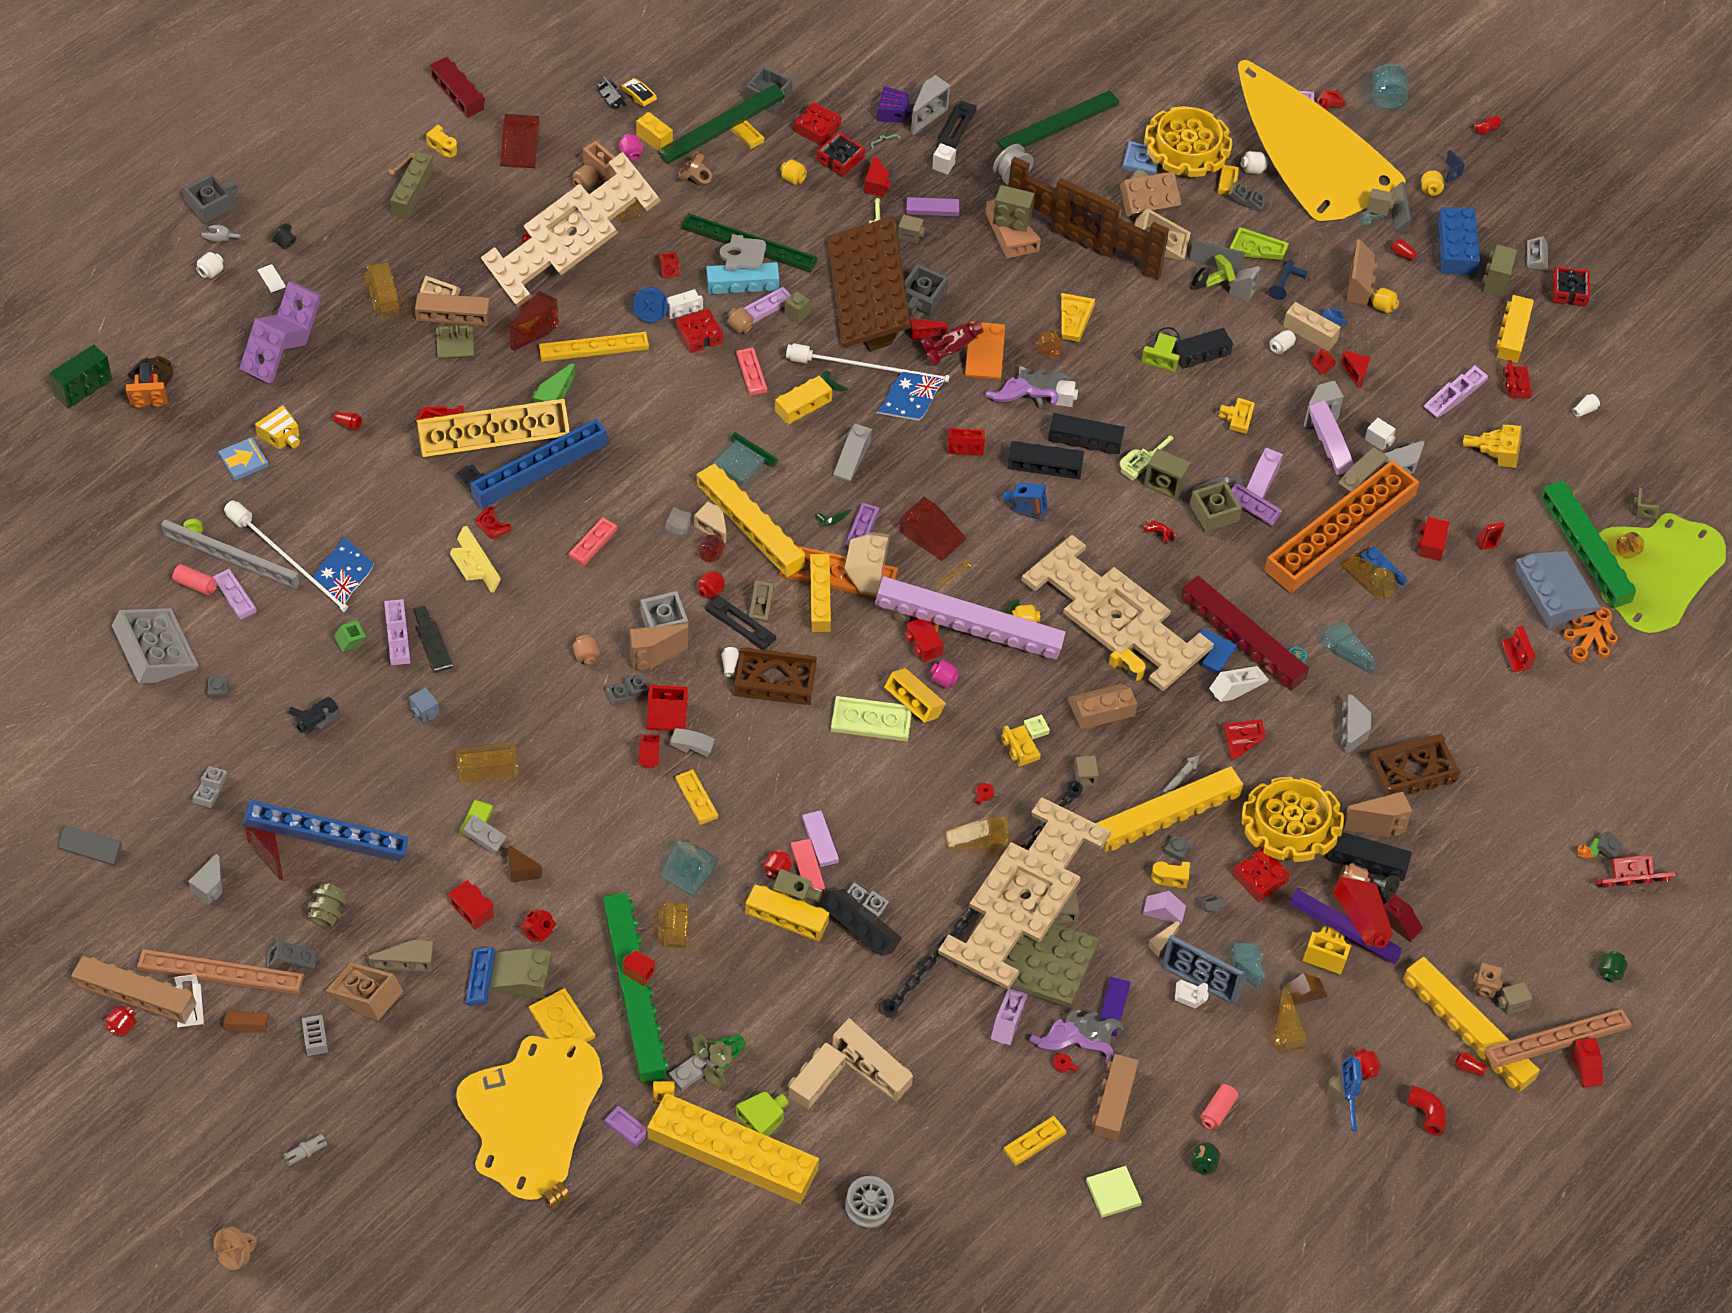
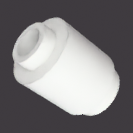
M1290 330L1279 333L1270 340L1271 350L1276 354L1284 353L1294 345L1296 341L1294 333Z

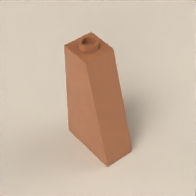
M995 199L987 201L986 215L1006 259L1039 252L1041 239L1030 226H1028L1027 232L993 224Z

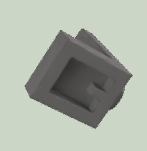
M278 941L268 950L267 968L277 969L283 963H288L313 970L315 968L316 951Z

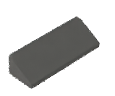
M1401 182L1391 191L1393 192L1391 199L1394 200L1391 211L1395 232H1408L1411 217L1405 183Z
M1194 239L1189 259L1218 267L1214 256L1222 254L1231 263L1233 271L1238 273V271H1241L1245 252Z
M67 825L63 829L58 849L110 865H115L123 850L120 841Z

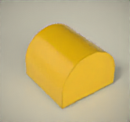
M653 1081L654 1102H661L666 1093L674 1096V1081Z

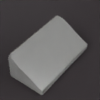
M1544 236L1527 240V268L1548 269V244Z

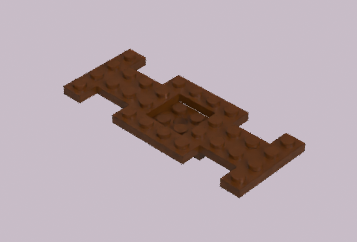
M1014 156L1010 165L1008 187L1035 193L1033 209L1052 218V231L1111 259L1115 255L1117 248L1144 261L1142 273L1159 280L1162 274L1169 234L1168 228L1153 222L1150 226V231L1147 232L1123 220L1122 206L1062 178L1058 180L1056 188L1028 176L1030 163Z

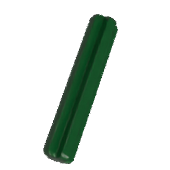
M736 432L732 434L730 440L768 465L774 467L778 462L775 456Z

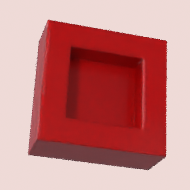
M1320 349L1311 363L1321 374H1327L1335 366L1336 360L1325 349Z

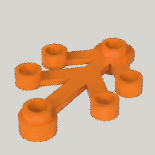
M1601 607L1593 615L1582 616L1572 620L1571 626L1575 629L1565 630L1563 638L1568 642L1573 641L1575 637L1587 635L1581 646H1576L1572 651L1571 657L1574 662L1582 663L1586 660L1588 655L1587 649L1593 639H1595L1599 648L1598 656L1602 659L1609 656L1610 649L1606 644L1610 646L1615 645L1618 636L1613 632L1610 625L1612 614L1608 608ZM1594 622L1593 626L1581 628L1585 623ZM1601 626L1607 635L1605 642L1599 630Z

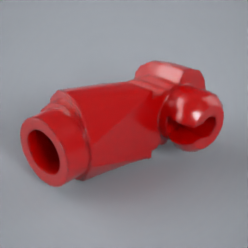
M1497 115L1484 120L1483 123H1476L1474 130L1479 135H1486L1489 131L1497 129L1502 120Z

